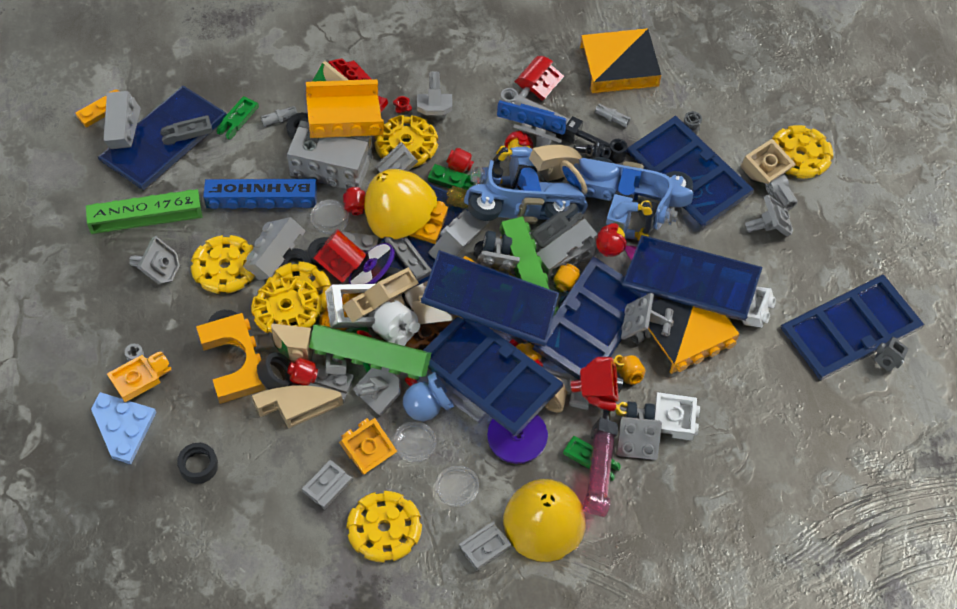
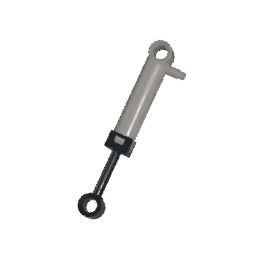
M525 87L519 95L513 88H506L501 92V101L519 106L522 103L554 112L526 99L530 91L528 87ZM555 112L554 115L567 119L566 130L562 134L564 140L574 144L577 138L580 137L593 144L594 142L605 143V147H611L609 160L613 163H622L625 160L627 152L626 141L618 138L608 143L582 131V120L573 116L569 119Z

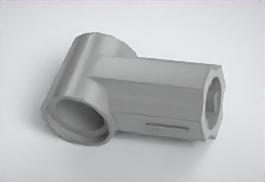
M784 174L769 184L765 183L769 195H774L787 211L797 205L798 200L790 190L789 181Z

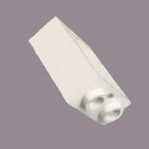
M375 284L331 285L325 291L330 327L359 328L372 327V323L375 325L376 319L374 315L378 309L369 313V317H362L352 323L349 317H344L341 294L364 293Z

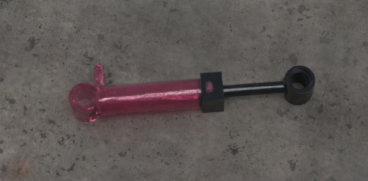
M617 376L619 394L623 385V377ZM604 409L602 418L600 417L592 426L591 439H593L591 465L588 490L583 502L584 512L603 518L607 515L610 507V498L608 497L614 439L618 435L619 423L610 421L611 411Z

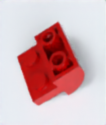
M536 56L514 82L523 90L525 87H528L531 92L543 101L564 75L551 65L553 63L551 59L545 56Z
M343 58L328 61V64L348 80H372L354 60L346 62Z
M336 229L313 258L343 283L352 271L361 264L366 253L341 231Z

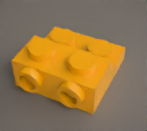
M437 201V207L433 208L430 214L431 219L421 229L409 236L436 244L447 217L448 207L443 202Z
M368 418L358 424L359 429L354 432L350 429L341 435L342 440L339 442L348 457L352 458L363 475L398 452L375 418L371 421Z

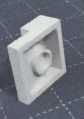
M735 283L725 308L740 312L749 285ZM756 288L748 312V318L746 321L742 320L744 325L762 328L764 323H768L770 318L769 309L774 308L776 298L773 296L771 288Z
M657 392L655 420L662 422L661 433L672 434V438L692 441L693 436H697L699 424L695 423L700 413V406H697V398Z

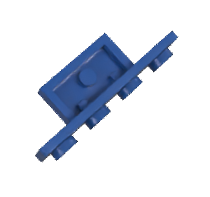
M501 100L498 102V117L559 134L565 133L567 119L554 115L555 112L522 103L519 106Z

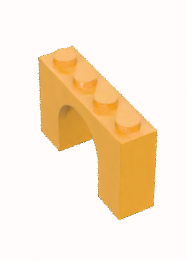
M240 313L196 326L203 351L231 344L240 347L246 353V361L238 371L212 379L220 404L266 390L257 374V365L261 361L259 353L255 354L254 348L257 345L254 336H249L248 330H251L248 318L244 319L243 314Z

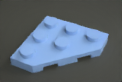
M100 392L91 410L112 459L132 464L155 417L156 410L131 401L124 402L121 398Z

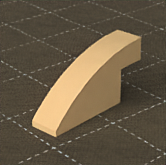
M546 145L533 148L529 160L544 179L549 182L564 177L560 168L562 161H568L574 166L583 157L578 151L569 146Z
M408 267L378 282L364 293L352 298L342 307L353 323L419 283Z
M286 386L252 395L254 406L260 417L279 410L288 429L343 405L340 392L315 386Z

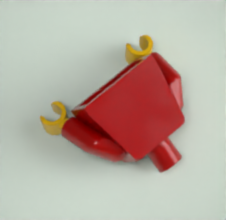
M617 355L614 359L612 357H596L586 367L580 370L581 379L571 381L572 392H582V396L590 404L600 409L615 411L617 415L624 416L627 412L621 411L620 407L626 408L627 403L621 402L616 404V402H619L617 370H621L625 365L617 361H622V355Z

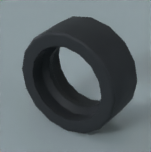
M273 352L268 354L257 365V374L262 384L269 390L292 385L293 382L289 378L290 374L287 373L291 361L280 353ZM270 364L279 370L283 380L274 375Z
M201 442L192 443L180 451L177 458V466L182 477L187 482L202 484L215 476L218 470V460L213 448L208 444ZM195 454H205L209 457L210 464L204 471L192 473L186 468L187 460Z

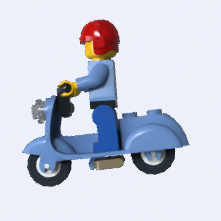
M522 130L512 132L507 136L504 146L498 149L497 155L493 160H490L488 167H482V169L475 167L471 171V181H474L475 186L467 190L464 198V203L468 205L470 213L479 220L492 221L497 217L518 218L523 216L524 221L531 224L537 223L538 219L548 220L559 211H563L570 204L575 203L576 209L565 216L569 221L577 213L581 212L584 214L588 204L583 193L573 185L568 183L539 182L537 168L529 160L533 149V140ZM509 155L511 158L509 163L510 175L502 176L504 171L500 167V162L504 161ZM499 184L511 185V189L501 188Z
M604 157L580 158L579 163L574 164V167L579 171L586 183L587 193L585 196L612 201L606 226L601 228L596 238L597 249L605 257L620 255L626 248L625 238L634 239L636 237L640 240L641 235L649 237L653 226L654 229L658 230L664 222L672 225V222H676L678 211H675V207L680 208L692 203L693 181L690 176L680 171L662 174L646 170L642 164L625 161L623 165H619ZM638 196H643L660 201V203L658 205L655 202L645 200L641 204H638V202L633 201L638 200ZM638 210H642L643 214L646 215L645 228H641L639 232L628 229L632 211L638 212Z

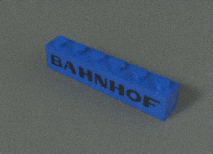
M205 179L203 198L206 208L211 209L316 207L317 185L316 179Z

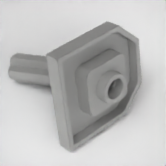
M431 71L429 73L428 94H417V111L424 115H445L452 111V94H441L440 72Z
M770 195L764 196L768 211L762 214V218L745 223L748 232L763 228L766 231L777 229L785 236H789L793 232L788 211Z
M157 236L152 237L143 256L134 255L129 258L131 266H136L157 284L173 281L180 266L177 253Z
M382 367V370L371 368L353 390L357 396H360L381 416L401 394V380L395 374L390 373L389 368Z

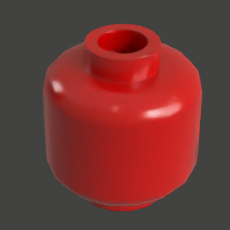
M461 148L451 150L446 160L449 169L465 173L466 170L470 171L474 161H471V153Z
M360 187L348 188L343 194L344 209L354 216L363 214L365 210L366 192L361 190Z
M297 358L294 363L290 362L287 373L290 374L291 382L308 386L310 383L313 384L315 382L318 369L314 362Z

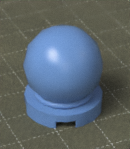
M435 372L428 375V383L418 382L412 384L406 390L403 397L405 412L412 419L422 422L436 417L441 407L448 411L454 407L452 399L449 400L445 393L448 391Z

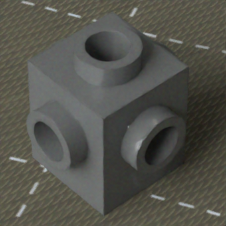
M893 336L888 342H882L876 348L877 354L874 360L880 367L890 372L894 367L899 368L903 364L909 348Z

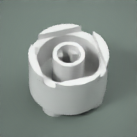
M394 300L395 302L392 303L388 301L376 311L374 315L376 319L375 325L372 323L373 330L387 342L405 346L407 341L420 328L418 317L399 301Z

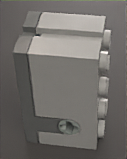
M300 121L287 153L290 176L297 179H316V183H324L332 187L337 186L346 189L351 187L361 188L372 159V150L370 149L371 137L310 138L309 122Z

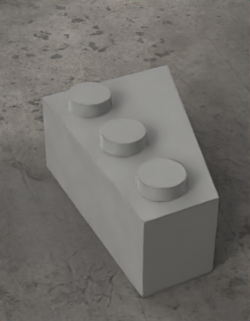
M128 91L107 93L104 142L110 149L132 146L141 107Z
M465 209L458 218L456 217L449 226L447 225L440 232L442 237L428 253L434 259H436L439 250L457 256L483 230L489 221L479 220L470 211ZM442 263V266L445 268L447 264Z
M291 217L267 222L262 228L263 231L260 237L255 241L253 250L248 254L247 261L243 267L253 273L258 280L272 277L275 270L285 260L283 255L286 251L294 248L295 244L293 242L298 235L303 236L306 232Z
M586 219L580 221L536 253L537 256L541 257V268L543 273L547 274L548 279L555 276L561 265L571 264L575 266L594 256L598 234Z

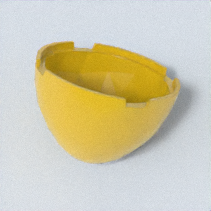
M400 169L384 170L371 180L366 191L364 208L367 222L372 232L382 239L384 237H392L395 240L407 237L421 229L431 219L430 214L433 208L437 207V197L428 183L418 175Z
M538 479L523 485L512 495L504 511L503 527L506 538L509 539L518 553L535 561L551 562L560 560L577 549L585 533L586 518L582 503L567 485L552 479ZM546 495V498L541 500V497ZM551 496L555 499V502L550 499Z

